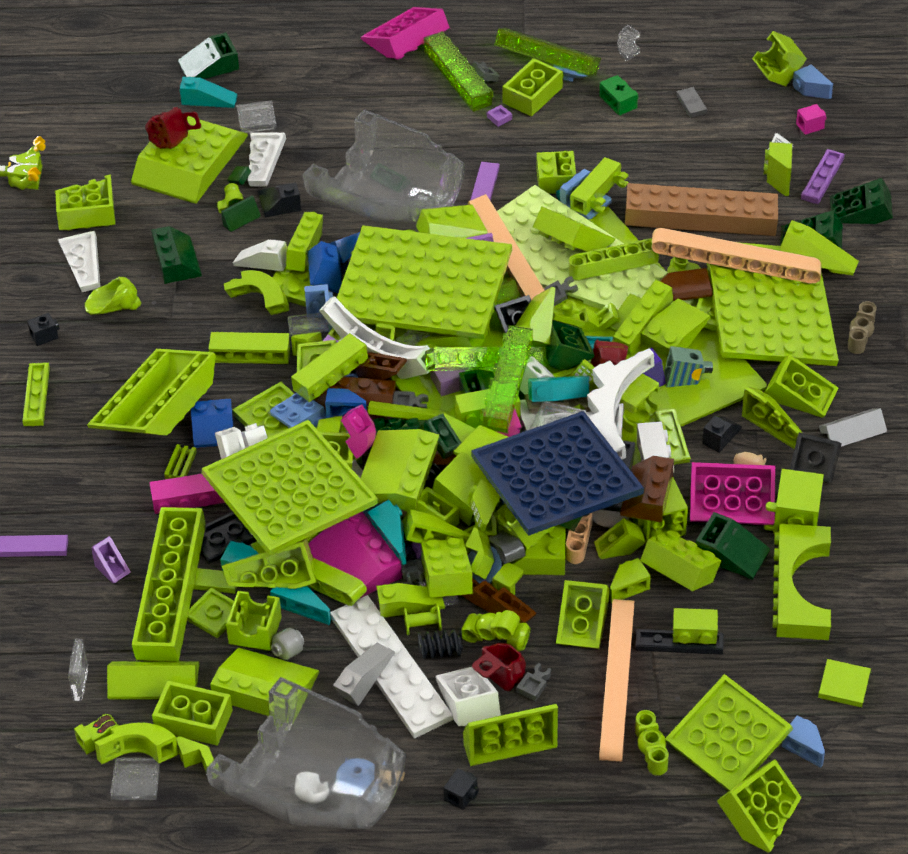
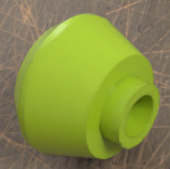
M519 623L512 638L507 640V644H510L517 651L524 650L530 635L529 625L527 623Z

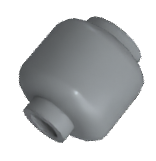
M286 628L273 636L271 650L275 656L288 660L301 653L304 638L298 630Z

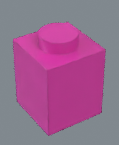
M817 104L797 111L796 124L805 135L824 129L826 114Z

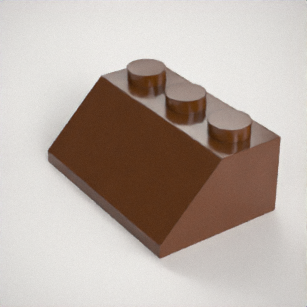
M651 456L632 466L631 472L644 487V494L623 501L620 516L662 523L673 478L674 459Z

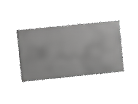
M694 87L677 91L676 96L690 118L707 114V108Z

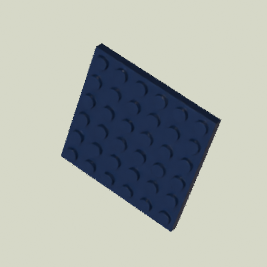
M584 411L471 450V457L528 536L644 494V487Z

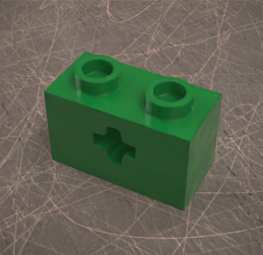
M618 75L600 82L599 96L619 116L637 108V92Z

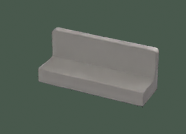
M872 408L819 426L821 434H827L829 440L842 443L841 447L887 432L881 408Z

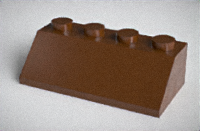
M343 377L329 388L349 389L366 400L368 413L370 401L393 404L396 381ZM327 390L319 397L313 399L324 407L325 414ZM369 414L372 420L376 418H384L390 420L391 418L387 416Z

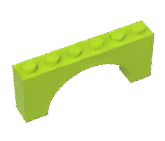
M780 524L779 532H775L774 545H778V548H774V561H778V565H774L773 577L777 578L773 585V594H777V598H773V611H777V615H773V628H777L776 637L829 640L831 610L814 606L802 598L793 584L792 576L798 567L806 561L817 557H829L831 527Z

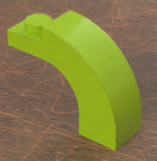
M255 270L241 271L242 279H232L230 282L224 283V289L230 298L256 292L264 295L265 307L271 315L290 311L288 299L275 279L264 272Z
M129 723L110 729L111 735L95 742L97 760L101 764L132 752L148 754L158 763L178 755L176 736L166 728L151 723Z

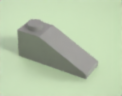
M375 643L345 667L333 686L342 698L359 706L395 652L379 643Z

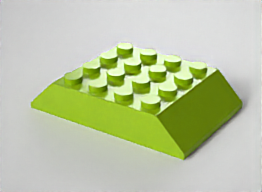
M188 116V123L194 126L196 124L195 119ZM200 120L201 128L188 130V136L175 148L160 149L149 142L137 158L131 184L196 204L248 137V134Z
M156 349L87 424L88 428L167 436L213 384L215 353Z

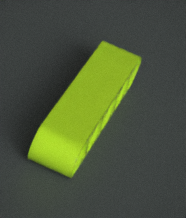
M652 238L574 254L569 258V277L572 276L574 280H581L652 265L659 261V254L652 250Z
M313 558L316 583L307 585L308 587L348 606H353L367 591L365 584L360 579Z

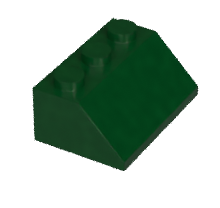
M171 226L151 230L153 246L164 284L202 276L189 235Z
M552 319L550 344L542 348L552 368L569 370L579 365L584 359L586 361L593 359L595 354L581 327Z

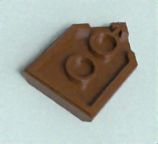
M706 268L670 272L660 280V282L672 287L673 301L712 296V288Z

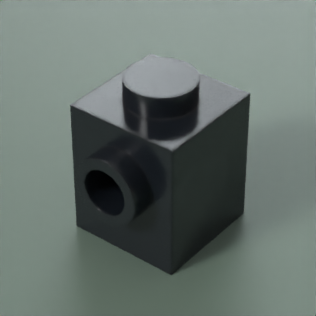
M49 313L27 320L30 336L36 346L58 339L57 330H60L59 324L56 319H52Z
M457 768L443 787L444 801L464 810L470 800L473 801L478 795L477 777L468 771Z

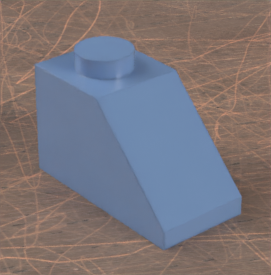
M813 65L794 72L793 87L803 96L832 98L833 83Z
M797 715L790 724L793 730L782 741V747L822 767L825 750L818 728L811 721Z

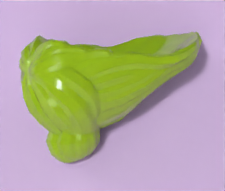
M118 277L105 286L93 290L85 302V310L90 315L105 314L122 309L136 310L141 306L135 286L125 277Z

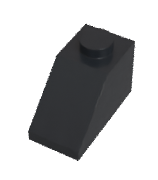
M714 416L703 428L702 444L720 453L742 429V426L726 417Z

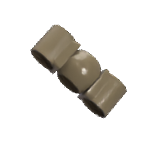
M865 301L860 303L856 317L850 323L848 350L853 354H861L865 351L868 338L874 332L877 307L872 302Z

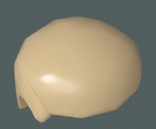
M742 452L734 457V464L765 465L766 458L763 459L761 454L756 455L750 452Z

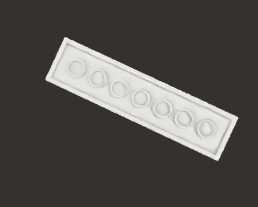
M368 595L360 598L353 606L345 605L330 612L332 621L357 657L375 643H379L395 652L375 683L414 739L453 720V715L387 621L380 615L379 610Z

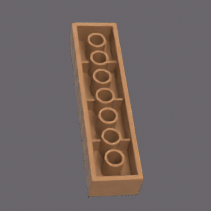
M627 184L625 225L776 236L778 194Z

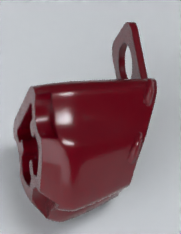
M174 107L168 112L152 116L147 122L145 130L152 144L160 149H172L188 136V130L200 129L201 123L196 112L182 113L180 108ZM188 116H192L195 119L196 124L194 126L188 123Z
M596 340L593 347L595 355L591 359L590 364L596 368L599 364L611 361L615 366L620 361L626 360L628 346L618 342Z
M496 643L482 648V657L472 664V668L482 677H489L505 691H511L523 679L526 661L522 654L510 644Z

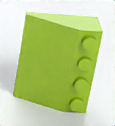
M420 429L382 430L377 432L360 479L378 498V504L390 500L400 510L410 512V509L416 510L437 452L439 434Z
M238 647L219 667L210 685L212 691L230 694L232 706L295 723L319 674V670Z
M553 704L469 722L463 731V739L470 766L557 748L558 706Z

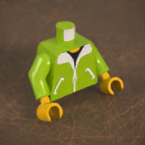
M41 136L35 138L33 141L35 146H32L26 153L10 156L8 166H0V177H8L11 187H17L21 190L39 188L42 171L39 150L43 151L46 148L45 140Z

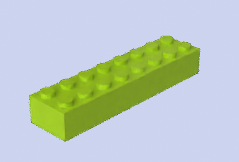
M161 507L132 641L136 660L179 662L206 527L202 508Z

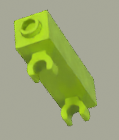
M604 157L570 195V209L587 215L592 209L602 213L606 209V207L602 206L606 202L603 198L604 195L615 183L622 188H625L628 184L625 181L628 174L621 172V163Z

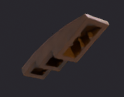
M472 578L473 594L462 595L470 602L490 613H502L505 610L513 611L519 616V623H527L536 615L533 609L505 587L498 591L486 580L478 583Z

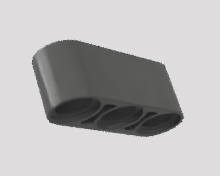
M503 530L499 531L497 535H488L490 546L497 550L502 563L507 564L525 557V549L518 538Z

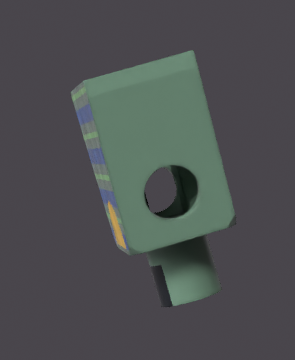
M671 346L664 369L666 387L698 384L702 373H712L713 363L711 361H703L702 353L699 350Z

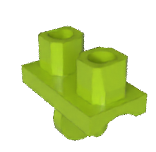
M568 300L565 304H561L560 308L554 306L553 320L583 328L585 322L580 320L579 308H576L574 301Z

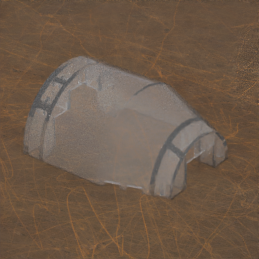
M363 110L354 119L355 143L346 152V165L334 178L329 177V170L312 164L302 175L304 187L308 194L376 223H417L422 209L452 207L462 186L465 163L451 152L446 153L442 149V145L431 141L428 134Z
M280 677L268 692L270 715L258 729V743L241 764L218 754L206 769L210 785L294 826L369 829L382 817L397 791L405 767L406 753L388 737H382L377 732V728L374 725L370 726L364 721L363 716L358 711ZM300 772L317 773L322 784L324 782L328 783L329 795L323 802L309 804L297 797L295 794L296 776Z

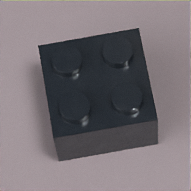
M799 432L789 470L824 474L823 481L832 483L842 443Z

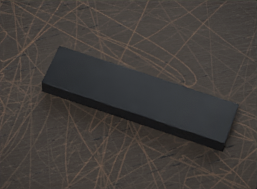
M636 629V651L723 655V633H717V644L673 642L672 630Z

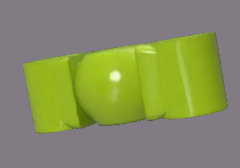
M505 610L502 613L497 612L496 614H469L461 628L462 638L470 643H474L477 640L483 641V639H511L520 622V618L515 612Z
M642 710L637 713L635 723L638 748L645 755L649 772L656 776L663 775L667 772L669 758L666 749V739L662 732L658 730L659 726L656 723L655 714L649 710Z

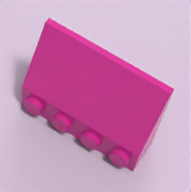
M413 7L361 36V39L384 56L400 59L405 56V53L418 49L417 46L429 43L431 38L443 35L444 31L450 27L443 9Z
M692 462L690 522H708L713 512L735 520L738 524H775V512L766 510L768 502L775 503V466Z
M363 512L324 529L308 543L313 558L360 579L367 588L362 597L376 591L377 586L388 585L402 578L401 561Z

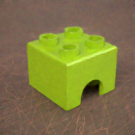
M772 31L767 40L772 41V47L763 53L757 51L752 59L768 80L787 86L793 79L794 72L804 65L807 58L790 37Z
M643 373L630 384L619 404H624L622 427L631 433L637 431L638 423H645L658 410V403L650 397L653 391L659 392V383Z
M505 503L493 513L505 532L518 538L527 549L537 545L542 536L554 529V527L528 536Z
M238 591L226 623L228 643L271 651L272 638L277 633L282 617L280 598L267 596L268 602L261 604L254 602L248 592Z

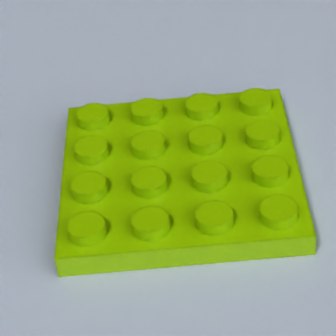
M724 674L665 739L669 745L727 791H730L760 767L789 735L793 727Z

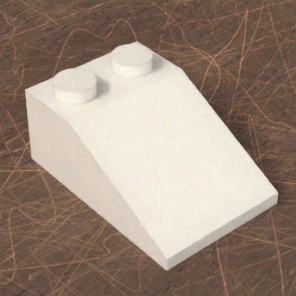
M472 667L436 675V681L446 705L458 726H467L469 722L501 716L498 691L487 678L482 677Z

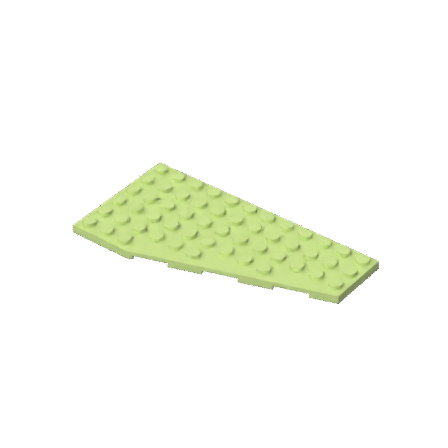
M534 185L499 209L497 213L542 287L545 288L559 280L560 284H563L564 280L569 277V258L574 254L586 251L579 248L571 250L564 247L565 242L559 244L551 240L552 236L546 238L539 235V230L533 228V224L541 206L565 215L601 233L613 236ZM615 239V241L607 247L621 245L624 243H622L618 239ZM656 264L574 280V282L569 284V287L577 285L578 291L574 293L568 292L566 295L583 300L584 304L599 309L604 308L611 302L616 306L618 312L630 293L642 298L655 279L660 281L668 272ZM699 298L682 301L695 306Z

